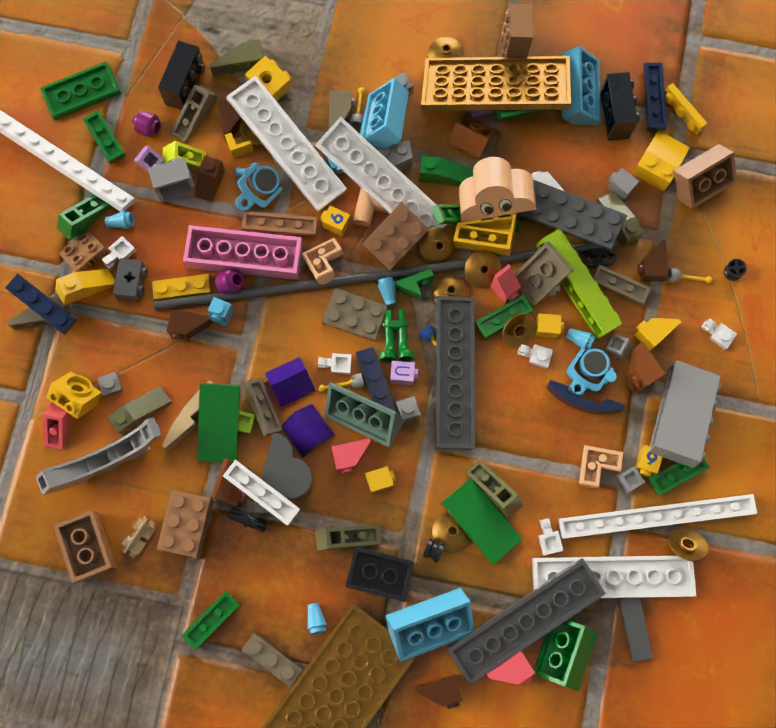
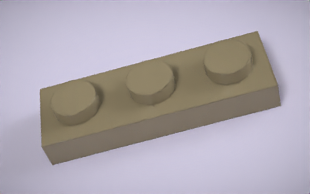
M602 265L597 267L593 276L599 287L641 306L644 305L651 289L649 286Z
M262 378L245 381L242 385L263 436L280 433L283 429Z
M255 632L241 649L289 687L292 686L303 671V669Z

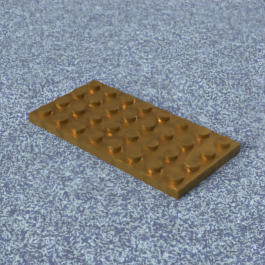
M570 56L426 58L421 111L571 109Z
M353 603L262 728H366L415 657L400 662L388 629Z

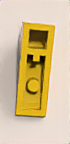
M109 269L74 272L56 279L55 290L65 306L114 287L115 279Z

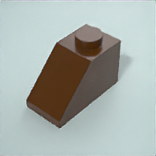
M228 100L218 101L224 138L229 133H232L234 137L240 129L242 118Z
M204 155L197 174L195 197L213 202L225 172L221 160Z
M662 240L638 264L637 273L640 275L641 282H663L667 278L666 240Z
M172 309L166 331L172 339L182 341L183 338L190 339L212 324V320L206 315Z
M454 674L415 686L419 694L442 707L447 706L448 709L459 706V702L463 701Z

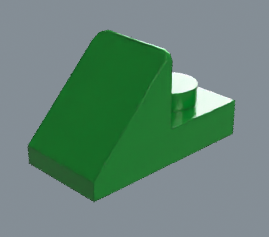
M429 269L396 281V290L421 301L422 294L418 286L426 287L430 285L434 274Z

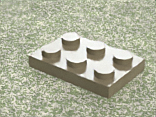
M548 241L515 275L521 285L520 292L535 307L574 269L551 242Z
M334 288L322 319V324L375 342L388 306Z

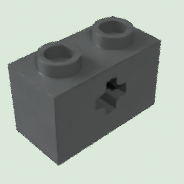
M119 259L113 295L117 300L140 302L141 296L143 297L145 290L143 282L148 275V268L143 261Z

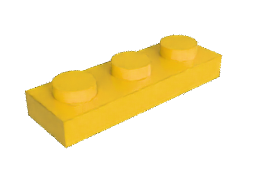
M673 83L670 84L665 90V101L674 108L676 114L685 121L687 127L698 135L703 131L707 122Z
M208 274L152 281L153 298L155 301L211 294Z

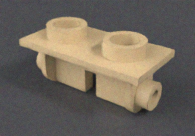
M143 516L142 519L139 518L133 526L135 530L131 536L127 535L121 544L123 546L121 549L123 553L129 550V556L133 558L136 555L138 556L146 544L140 540L141 537L149 540L156 530L155 526L157 523L152 520L147 522L148 518L146 516Z

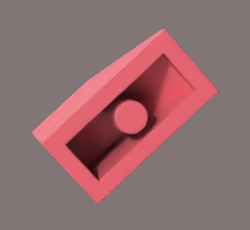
M508 264L494 275L490 288L505 304L509 300H515L520 295L521 285L512 267Z
M53 402L43 414L44 446L63 450L71 427L72 415Z
M370 438L332 447L337 472L347 474L353 472L354 468H357L371 445Z
M520 651L487 673L486 676L494 680L525 685L533 679L532 675L535 672Z

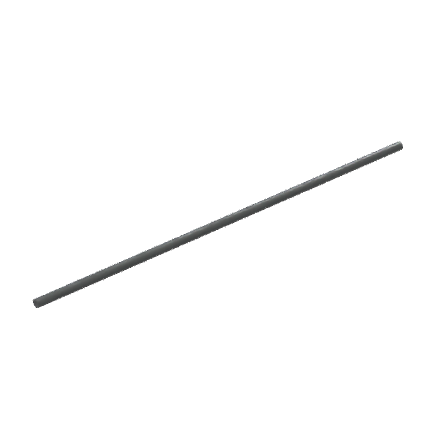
M617 240L613 246V249L618 247ZM592 243L571 245L577 253L602 248ZM539 249L511 253L510 256H496L501 264L529 260ZM467 259L334 277L329 283L322 285L315 279L241 289L237 293L231 294L219 292L154 301V309L157 311L208 304L212 302L214 297L223 301L378 281L387 277H407L429 269L433 273L465 268Z

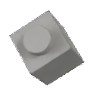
M621 168L618 173L614 171L609 177L608 181L610 183L607 189L625 201L635 189L639 180Z
M415 396L396 402L397 413L404 420V423L420 419Z

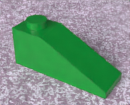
M422 156L419 182L460 186L465 179L473 177V168L440 157Z
M92 195L61 212L58 215L57 229L66 238L72 240L84 233L111 205L96 195Z

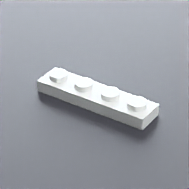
M237 460L232 463L223 475L224 478L287 526H289L301 510Z

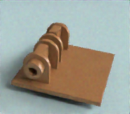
M87 230L66 246L59 254L75 272H83L89 269L87 263L91 267L93 266L89 262L90 260L97 263L94 257L99 261L105 256L107 250Z

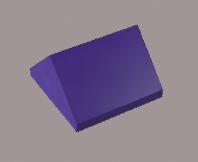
M300 357L265 373L281 407L316 391Z
M313 404L295 411L281 425L283 431L303 458L334 436V433Z

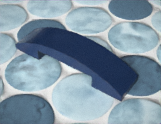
M550 380L546 386L550 393L561 402L583 412L613 414L620 412L625 406L609 399H605L600 405L568 394L569 386Z

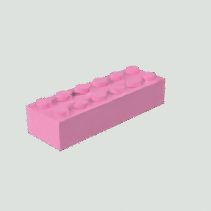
M189 225L183 262L189 269L216 272L236 269L244 275L298 280L303 243L301 237Z

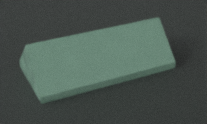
M332 382L329 383L325 417L390 447L404 423L400 415Z

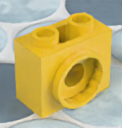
M266 56L245 74L246 81L256 76L276 101L292 88L290 74L285 70L282 71L273 59L270 60Z
M70 371L50 384L46 398L76 419H79L97 406L102 392L95 388L87 378Z

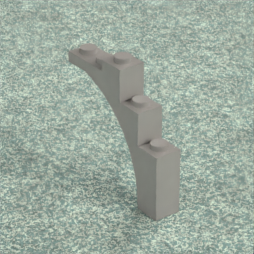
M154 417L146 419L129 434L97 451L75 460L43 469L35 477L42 495L87 483L95 475L115 470L122 462L143 457L151 450L150 445L161 436L160 428L156 424Z

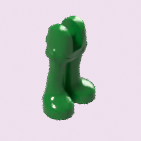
M399 309L398 320H393L391 310H386L384 322L382 323L385 328V350L379 353L380 362L392 363V361H396L394 331H398V361L410 362L415 360L414 351L408 349L407 327L409 322L406 319L404 309Z

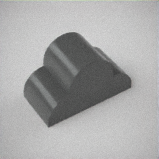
M273 433L262 480L290 502H300L306 499L313 490V475L307 464L296 458L290 442L284 436ZM256 502L254 512L257 515L273 516V514Z

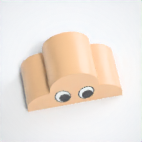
M488 157L480 160L473 168V177L465 179L459 186L461 222L536 210L532 175L523 169H511L510 164L503 158Z

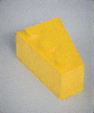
M510 214L511 216L499 218L498 216L493 217V219H479L457 223L454 236L455 248L489 251L498 255L510 256L517 215Z

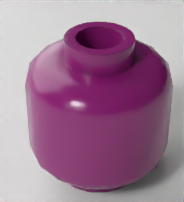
M142 110L133 117L132 123L137 133L153 137L160 132L161 122L156 114Z
M236 269L223 270L217 274L215 279L217 289L223 294L237 293L242 289L244 283L243 276Z

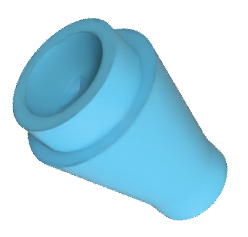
M128 211L105 217L107 228L130 229L135 224L133 213Z
M393 277L378 280L379 285L377 286L385 301V305L396 304V281H393Z
M570 328L566 338L580 348L583 347L590 350L596 336H593L590 332Z
M319 603L307 605V630H310V635L326 632L327 623Z

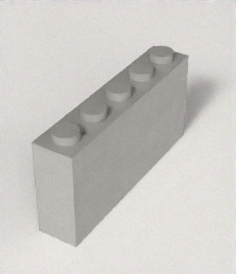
M677 360L671 365L648 452L692 468L704 461L706 454L704 446L707 445L710 437L707 433L713 423L711 415L717 405V400H715L716 394H718L721 388V383H719L720 375Z

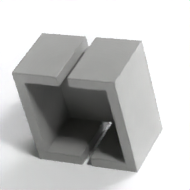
M175 158L170 162L164 164L157 163L153 167L148 168L153 188L161 203L195 193L194 181L185 158Z

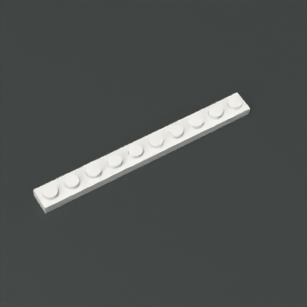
M0 110V133L120 212L125 211L134 204V197Z
M749 494L558 519L560 537L565 539L757 514L754 495Z

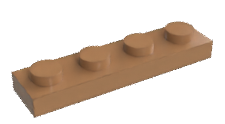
M244 211L242 231L316 237L318 217Z

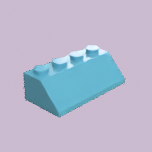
M577 46L561 53V56H570L571 109H563L561 111L562 118L573 125H600V61L581 46Z
M396 78L391 79L368 94L360 135L373 147L388 148L393 144L399 143L402 138L409 91Z
M461 588L385 615L388 631L400 662L462 639L475 630L471 603Z

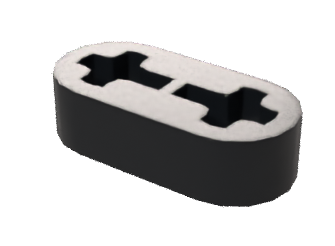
M605 248L588 250L583 254L581 261L588 269L597 268L599 265L608 267L615 263L618 254L613 248L612 251ZM607 253L609 256H612L610 261H608V258L602 257H605ZM588 256H590L591 259H594L592 263H590L589 260H586Z

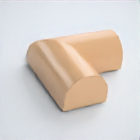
M361 188L353 224L371 227L374 211L388 212Z
M334 237L302 253V257L319 284H327L334 278V271L328 262L342 256L343 250Z
M584 445L578 485L587 488H598L601 469L621 472L623 452Z

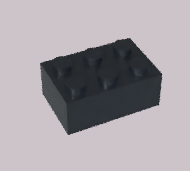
M178 40L158 86L165 105L182 110L193 86H199V78L205 72V64L198 46Z
M630 72L607 74L600 91L608 141L629 139L640 120L639 113L636 112L637 99L635 95L633 96L634 81L630 78Z
M355 547L345 587L405 602L415 561Z

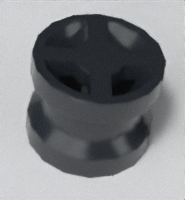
M740 259L731 260L724 268L725 277L730 281L739 280L746 272V264Z
M429 538L423 557L433 558V561L438 562L444 548V543H436L434 539Z

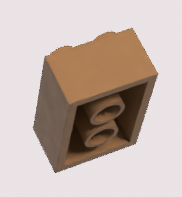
M510 4L509 11L505 13L503 32H501V43H503L501 57H528L533 39L532 4Z
M718 144L675 169L674 176L678 200L693 209L735 184L737 178L734 152Z
M401 202L362 244L391 270L429 228Z
M171 490L157 550L200 559L214 500L209 497Z
M91 510L53 525L72 583L79 584L117 569L99 512Z

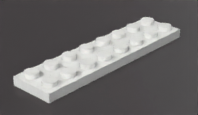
M256 76L226 96L228 102L317 212L347 191L345 185Z
M342 117L316 143L315 146L388 213H391L402 202L429 229L433 227L444 228L447 225H438V222L434 219L431 207L436 204Z
M679 556L532 558L533 590L583 558L606 592L600 598L696 596L694 563Z

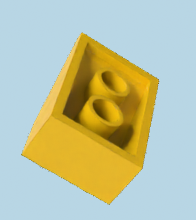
M657 131L632 174L665 191L674 177V170L680 167L690 147L661 131Z

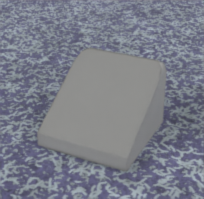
M613 334L605 350L622 360H626L633 348V343L629 338Z

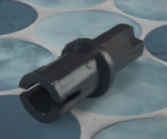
M231 508L228 514L229 519L243 524L245 528L248 526L261 533H264L268 524L267 520L265 521L253 516L251 512L248 514L236 508Z

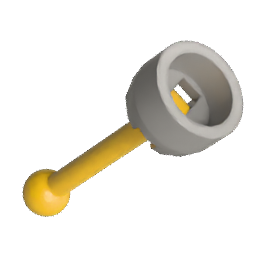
M362 87L358 89L357 111L350 117L349 124L355 129H361L363 123L360 108L362 95L365 93V90Z
M672 267L668 269V276L666 278L667 282L677 283L681 278L705 281L707 284L713 281L710 276L704 278L682 275L679 269Z
M362 373L353 375L350 381L336 384L341 387L351 385L355 389L365 388ZM319 385L318 390L324 392L328 389L329 385Z

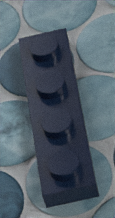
M644 63L643 77L647 131H665L667 129L663 66L662 63Z
M19 274L5 287V289L64 335L78 321Z
M374 346L356 352V357L372 401L397 412Z

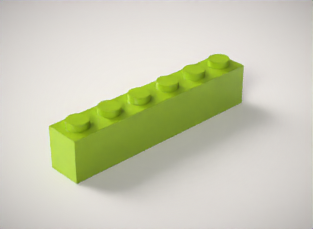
M561 229L547 235L536 244L537 248L540 249L546 242L550 241L574 269L561 282V285L597 339L623 324L619 315L611 307L608 298L604 296L598 283L592 278L587 266L583 264L577 251L573 249L567 236Z

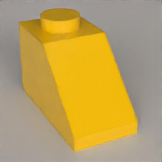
M651 318L648 322L644 320L636 327L638 331L634 336L651 351L681 321L679 319Z

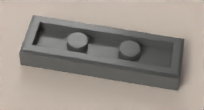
M640 597L619 599L631 661L652 659L653 656Z

